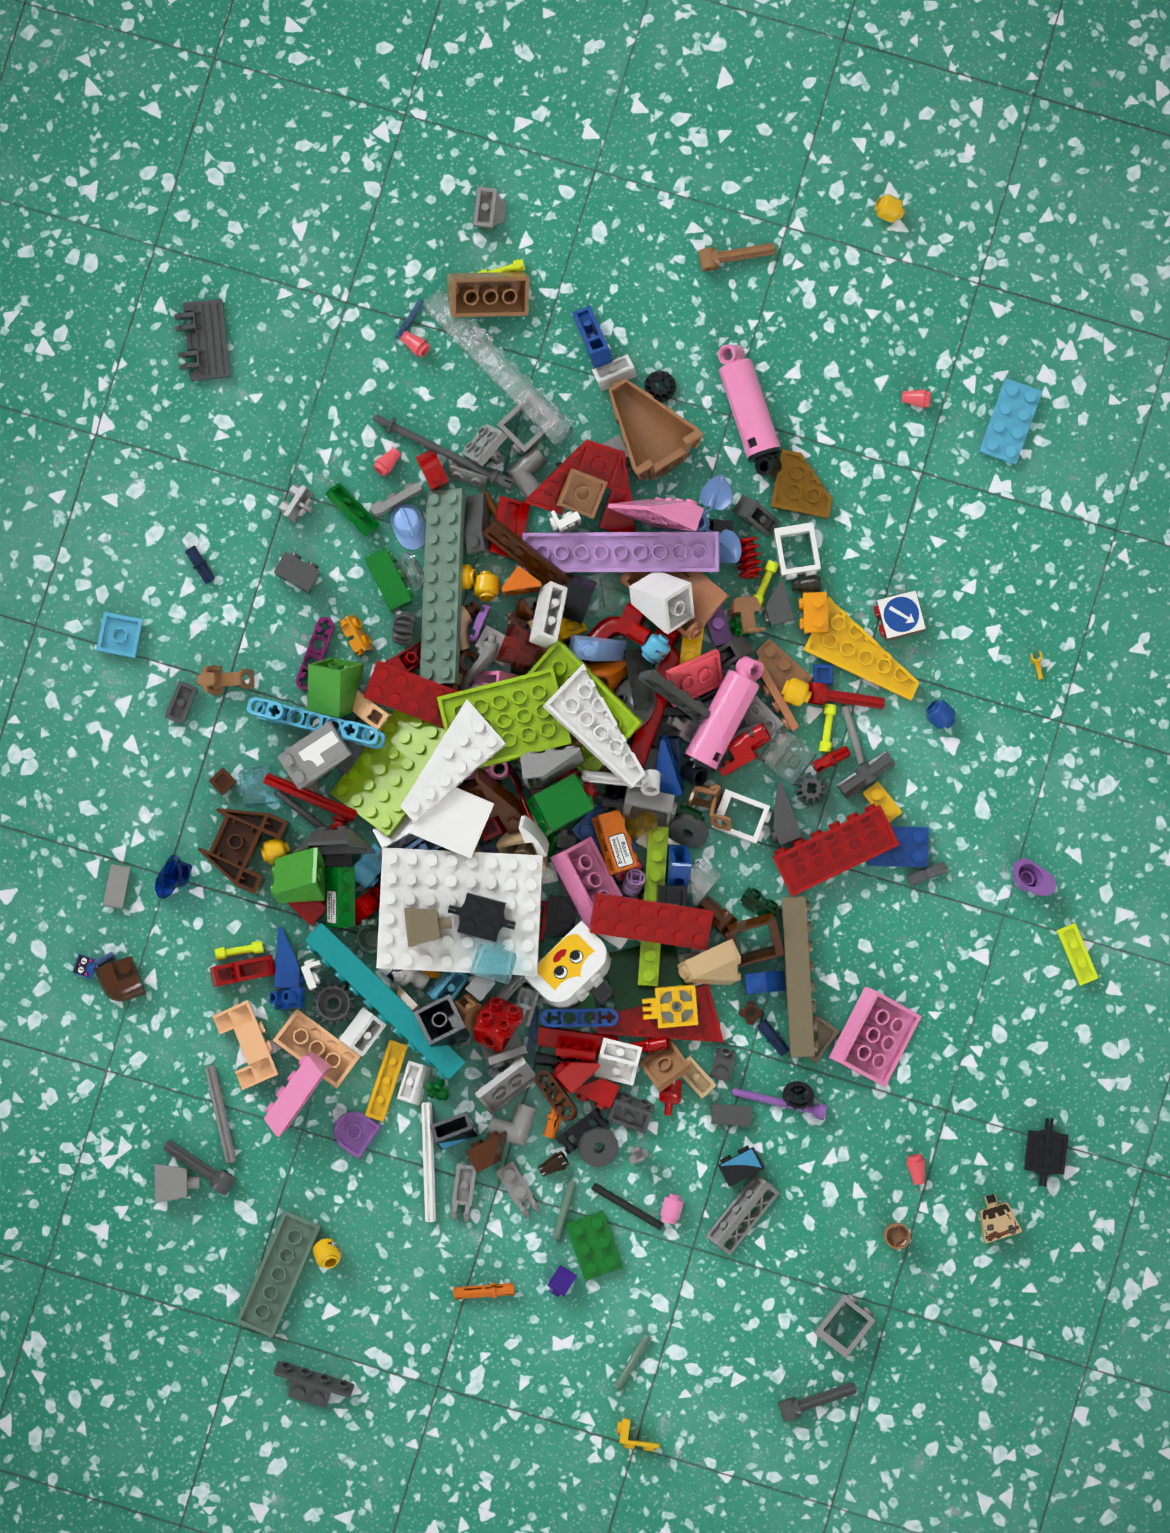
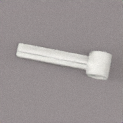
M591 770L582 771L583 782L627 786L614 773ZM645 770V775L634 787H640V791L645 795L655 796L660 792L661 774L657 770Z

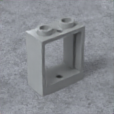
M530 392L497 424V428L508 436L507 438L513 443L511 447L518 454L522 452L525 455L558 424V419ZM529 404L547 424L527 444L523 445L505 425Z
M628 787L622 812L625 821L648 826L668 827L676 813L677 803H674L675 795L659 792L655 796H648L643 794L639 787H633L632 789Z
M843 1294L814 1330L818 1337L845 1358L848 1357L876 1321L873 1318L874 1313L866 1307L861 1309L856 1304L859 1301L850 1294L847 1297ZM844 1303H847L868 1320L847 1348L824 1331V1328Z

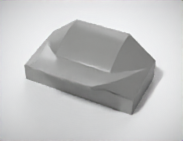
M477 188L473 227L493 228L495 225L504 223L506 202L499 196L497 189Z

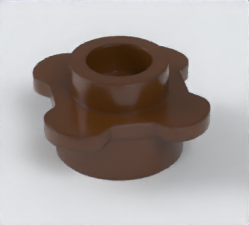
M749 1001L744 1009L739 1010V1015L747 1020V1024L753 1025L755 1020L763 1015V1011L755 1006V1002Z

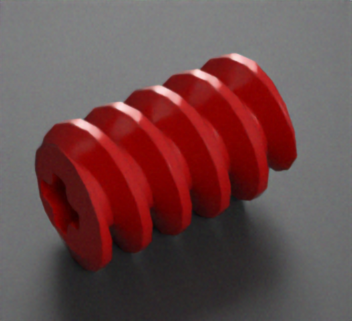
M758 537L739 539L742 552L740 560L737 562L741 563V565L737 568L739 571H743L739 574L741 579L763 577V575H758V572L762 571L763 568L757 567V564L761 563L762 560L756 559L761 553L754 550L760 547V545L753 543V541L759 539Z

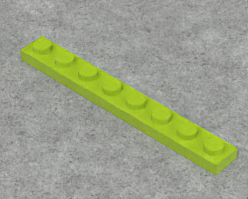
M649 826L644 900L656 901L657 885H665L669 827ZM641 941L638 985L658 987L660 943Z

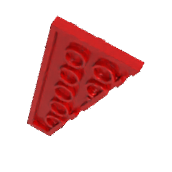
M709 984L695 988L698 1025L658 1028L657 1019H643V1015L651 1014V1011H643L642 1007L650 1006V1004L620 1012L616 1008L614 1010L618 1013L619 1019L614 1026L596 1027L597 1033L603 1035L648 1038L668 1037V1039L724 1043ZM602 1012L598 1013L599 1019L597 1024H602L601 1019H606L608 1023H612L615 1015L608 1012L606 1016H601Z

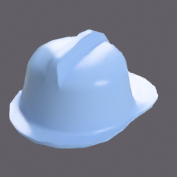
M402 504L396 507L391 513L390 520L399 543L406 549H419L425 544L426 528L420 511L411 504Z

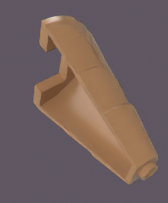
M627 379L616 381L610 386L609 396L616 423L620 426L633 472L639 480L645 481L646 477L653 480L668 473L690 456L689 452L692 447L694 449L698 447L703 437L698 427L654 399L653 395Z

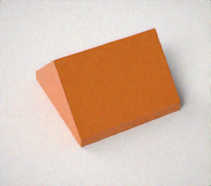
M518 565L502 586L503 597L539 592L542 587L541 582Z

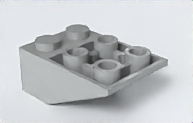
M567 746L564 750L547 749L543 753L527 752L525 755L520 756L522 777L527 790L548 787L583 763L584 757L580 747Z

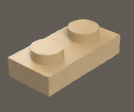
M689 1056L686 1061L692 1069L682 1077L701 1098H704L717 1085L694 1059Z

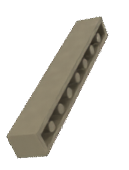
M806 896L782 897L781 909L790 1058L814 1057L815 1053L818 1052V1040L814 1041V1033L817 1032V1021H813L812 1014L816 1012L815 1000L812 1001L811 993L815 992V983L810 979V973H814L813 961H809V953L813 952L812 941H808V933H811V921H807V913H810V901H806Z

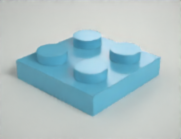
M104 612L96 651L136 659L144 620Z

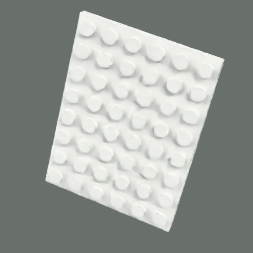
M382 848L376 968L537 976L543 855L473 852L470 859L453 851ZM467 893L506 902L505 919L516 922L515 929L502 927L499 931L497 942L457 932L460 922L459 915L448 913L449 905L462 907ZM404 908L439 910L440 918L451 916L452 929L441 930L442 938L408 947Z

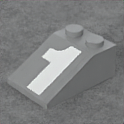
M329 721L277 757L298 790L313 784L351 756L352 753L332 722Z

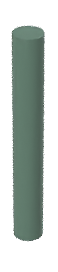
M568 1181L553 1233V1239L560 1240L577 1182Z
M644 1334L614 1386L619 1390L622 1389L650 1342L651 1337L647 1334Z

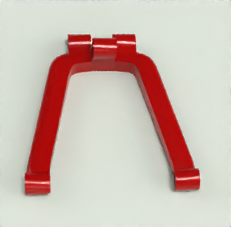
M630 601L626 605L621 617L609 616L604 618L587 636L612 639L620 635L643 646L646 639L653 632L642 626L646 616L635 608ZM658 627L655 634L659 635L661 633L669 639L668 644L671 648L667 656L660 662L657 670L667 680L665 671L678 666L680 663L679 653L674 646L681 633L674 630L666 634ZM581 660L583 663L590 662L589 660ZM657 692L654 711L646 724L636 731L630 748L643 770L645 769L644 764L648 758L667 700Z

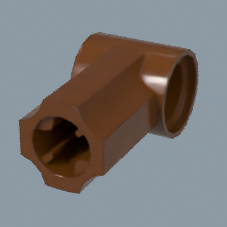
M709 896L697 907L714 911L712 925L723 935L728 932V924L738 921L729 911L721 908Z

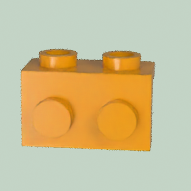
M827 592L803 593L802 598H799V610H803V618H799L800 630H803V634L828 632Z

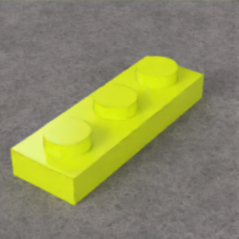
M1076 923L1056 930L1079 986L1098 979Z

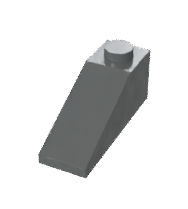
M486 493L466 497L464 537L467 554L480 555L488 553L491 541L482 535L483 531L490 524Z
M782 781L778 782L776 787L772 824L773 832H770L774 844L778 843L779 847L802 838Z

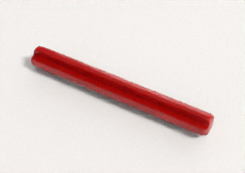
M267 773L263 780V783L350 821H353L357 815L355 809L306 788L298 790L294 783L271 773Z

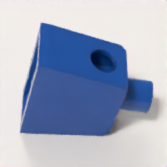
M668 844L665 876L667 885H686L688 888L692 867L688 845Z

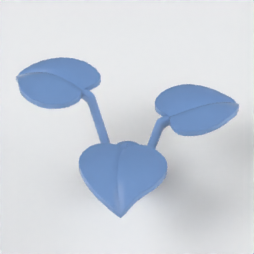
M722 474L710 479L701 490V504L710 508L702 513L697 528L698 531L713 532L709 529L710 521L706 515L712 512L714 508L717 510L726 509L733 500L732 489ZM660 529L659 532H692V531H688V530H674V529ZM727 529L723 530L720 533V563H737L742 552L741 542L734 532Z

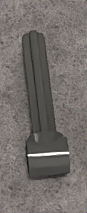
M171 1140L164 1146V1151L210 1180L211 1187L226 1196L237 1179L223 1169L216 1171Z
M850 1382L797 1400L795 1397L778 1402L783 1421L788 1422L800 1418L803 1411L856 1394L857 1390L855 1384Z

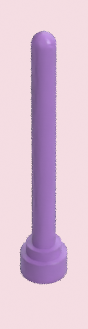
M738 1088L732 1090L733 1096L793 1109L791 1106L787 1107L786 1102L781 1098ZM821 1103L819 1105L815 1104V1106L811 1105L810 1108L806 1107L802 1112L811 1113L816 1119L824 1120L827 1105Z

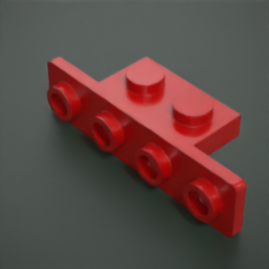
M540 1026L537 1045L556 1048L555 1055L562 1059L577 1058L583 1062H590L591 1060L595 1061L596 1054H600L603 1038L618 1041V1037Z

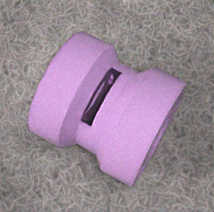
M639 869L629 870L622 885L624 893L629 896L639 895L646 879L645 874Z

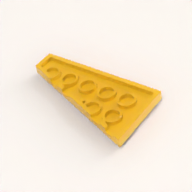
M828 597V632L811 633L803 651L911 701L920 682Z

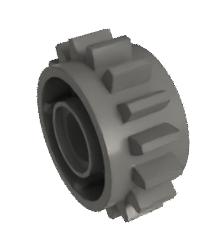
M327 982L326 988L322 985L320 986V993L315 991L317 999H312V1002L316 1003V1006L312 1007V1010L318 1011L315 1015L316 1017H323L321 1022L324 1023L326 1020H329V1025H332L333 1021H336L337 1025H340L341 1019L346 1022L348 1021L346 1016L353 1015L350 1009L356 1007L351 1004L355 997L349 996L352 992L351 990L345 991L346 985L343 984L340 988L338 982H335L334 986ZM332 998L339 1000V1006L336 1009H331L328 1005L329 1000Z

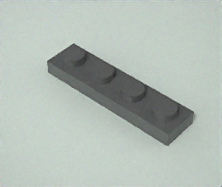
M648 670L640 673L638 680L697 721L709 717L711 711L705 708L703 703L695 701L690 697L689 693L677 688L675 683L663 678L658 671Z

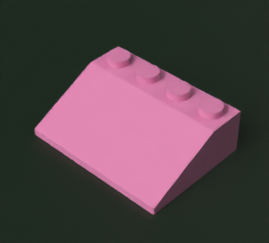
M659 497L611 503L607 507L653 528L697 531L704 508L697 506L698 502L691 499H686L685 501L679 498L675 500L665 498L664 500Z
M865 987L829 1058L886 1087L922 1016L878 991Z

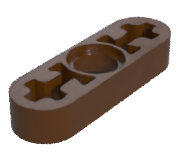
M546 1070L539 1071L535 1076V1083L561 1119L566 1121L575 1119L578 1113L577 1107L551 1072ZM543 1075L546 1077L549 1076L547 1081L550 1085H552V1087L549 1088L547 1084L541 1083L543 1081ZM555 1090L561 1092V1098L558 1101H553L551 1097ZM562 1103H563L567 1108H572V1109L570 1110V1113H571L570 1116H569V1115H566V1114L564 1115V1113H565L566 1111H565V1109L563 1108V1106H561Z

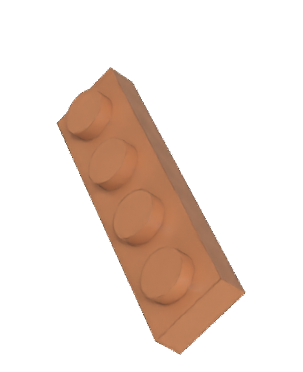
M763 664L764 669L760 677L763 682L761 687L766 696L770 694L773 699L771 704L775 712L781 713L783 717L781 721L784 723V728L786 730L790 729L792 733L799 729V725Z

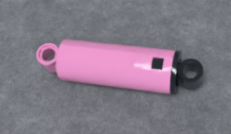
M723 345L718 352L720 362L725 365L719 369V375L748 463L755 462V470L761 476L777 475L781 471L782 465L780 459L775 455L781 453L782 449L751 359H744L745 351L740 345Z
M743 656L736 663V672L728 670L708 708L711 711L709 717L702 719L683 755L684 758L689 760L680 770V776L683 780L695 786H702L708 777L707 770L715 773L760 688L755 680H758L763 673L764 667L761 662L748 656Z

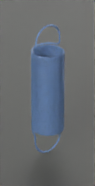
M110 952L93 961V963L98 968L115 959V955L113 952Z

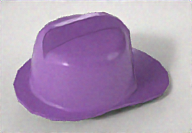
M1023 858L1014 863L1013 881L1019 890L1024 892L1031 891L1039 896H1048L1055 891L1056 880L1047 870L1030 859Z

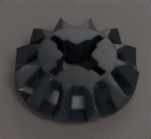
M655 371L646 378L645 391L653 395V398L657 401H667L674 395L676 383L674 377L668 372ZM664 379V386L666 387V389L661 388L660 391L656 393L657 386L655 385V383H660Z
M790 1082L783 1089V1101L786 1102L787 1107L791 1106L794 1110L801 1109L803 1111L806 1107L810 1108L814 1101L813 1089L804 1082ZM795 1094H796V1095L802 1094L801 1099H800V1098L794 1099Z

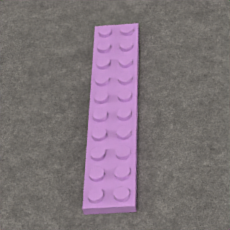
M720 532L522 533V539L563 572H720Z

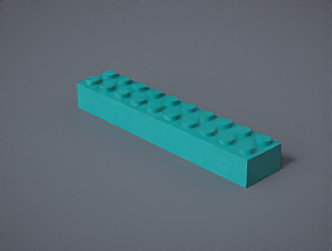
M320 923L305 939L308 943L306 947L314 955L319 953L322 956L320 961L329 969L333 967L336 970L334 974L343 983L345 981L351 984L349 989L358 997L362 995L365 998L363 1002L372 1011L376 1009L379 1012L377 1016L385 1024L390 1022L394 1026L392 1031L400 1038L404 1036L408 1040L406 1044L414 1052L419 1050L423 1054L420 1058L429 1066L433 1064L437 1068L435 1072L443 1080L446 1078L451 1080L466 1065L467 1062L449 1045L430 1047L414 1012L323 923Z

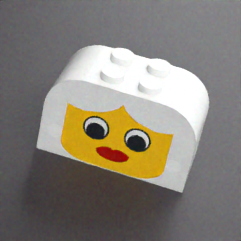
M580 921L538 962L537 976H524V978L550 1006L556 1009H568L573 1007L579 1000L581 1002L584 1001L589 995L588 991L593 987H598L603 982V977L607 974L611 965L610 954L601 939L594 933H590L589 928Z

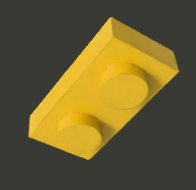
M879 781L862 793L870 805L873 803L876 806L881 805L889 823L902 813Z

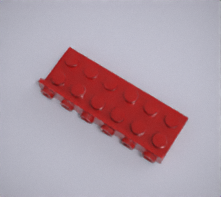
M873 803L865 807V812L859 815L857 812L846 816L847 820L842 823L838 820L829 824L828 830L822 832L819 829L811 833V838L805 841L803 838L792 842V847L786 849L784 846L774 851L775 855L772 858L791 897L900 845L881 805L876 806Z

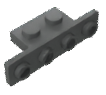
M283 1361L277 1362L273 1373L276 1376L292 1380L288 1397L323 1408H327L331 1393L350 1398L355 1384L347 1380H340L327 1374H321Z

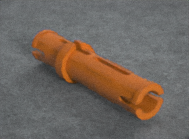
M559 1090L556 1091L554 1101H558L561 1098ZM552 1107L550 1114H547L546 1117L548 1121L543 1136L555 1139L559 1123L563 1119L559 1117Z
M493 1282L490 1285L453 1287L454 1300L492 1297L494 1299L497 1296H514V1282L506 1284H496V1282Z

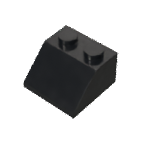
M450 994L414 1011V1015L430 1047L453 1045L470 1036Z

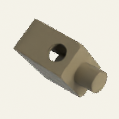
M404 908L408 947L442 938L441 930L452 929L451 916L440 918L439 910Z

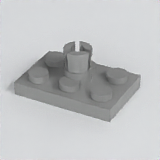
M523 1057L514 1061L506 1070L502 1066L495 1069L492 1066L488 1071V1075L493 1080L481 1086L474 1094L488 1112L493 1115L533 1085L536 1074Z

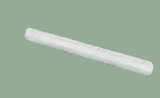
M424 1102L421 1104L425 1221L435 1222L434 1140L430 1125L433 1124V1109L431 1102Z

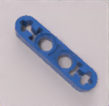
M611 1008L547 1009L543 1011L540 1019L546 1027H610L618 1022L619 1016ZM602 1011L601 1016H606L608 1012H611L612 1015H615V1019L612 1020V1023H608L606 1019H601L602 1024H597L599 1019L597 1012ZM549 1012H551L552 1016H558L557 1012H562V1024H557L558 1020H552L551 1024H548V1021L544 1020V1016H547ZM567 1012H572L575 1015V1021L572 1024H567L564 1021V1015ZM585 1013H594L595 1021L590 1024L584 1021Z

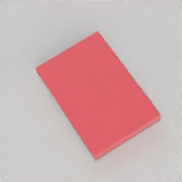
M717 649L665 671L667 680L675 683L676 687L689 693L693 699L720 687L723 681L720 653Z

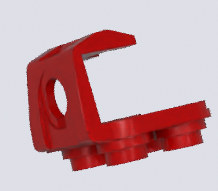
M499 997L490 998L476 1018L477 1024L473 1029L476 1042L502 1053L511 1036L523 1020L522 1009Z

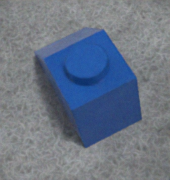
M784 971L744 974L746 995L786 991Z

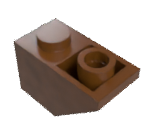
M498 1131L487 1135L488 1140L483 1142L480 1139L472 1143V1148L466 1151L477 1173L501 1161L507 1138L506 1131L500 1134Z

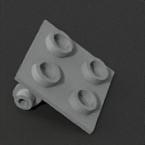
M756 695L738 730L757 723H763L772 737L784 723Z

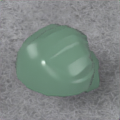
M372 918L361 920L362 926L357 933L358 944L362 950L368 953H377L379 924L376 919Z

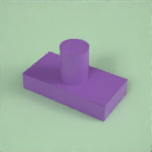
M720 606L706 623L715 648L733 639L722 606Z

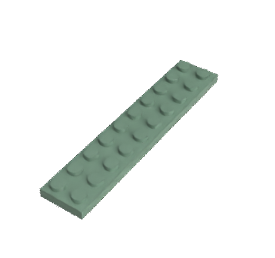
M463 488L427 491L420 676L443 685L459 684L466 491Z

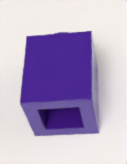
M560 1265L547 1285L550 1287L549 1292L557 1297L560 1294L565 1296L577 1275Z

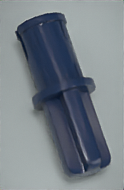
M196 546L187 549L185 553L194 565L193 569L197 570L205 584L212 582L215 577L206 564L207 560L202 558Z
M767 1019L756 1026L767 1039L766 1042H769L780 1056L785 1055L789 1051V1047L778 1035L780 1033L773 1029Z

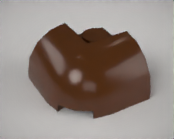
M132 956L95 969L103 992L111 1000L118 1002L128 1001L146 994Z

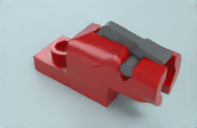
M757 723L736 731L735 738L728 746L735 760L731 758L722 763L723 767L719 769L722 777L731 774L760 757L756 748L759 750L772 739L763 723Z

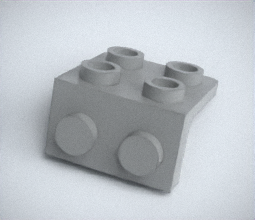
M517 1029L502 1053L479 1043L486 1066L493 1065L494 1069L504 1066V1061L512 1059V1062L528 1053L526 1046L521 1044Z

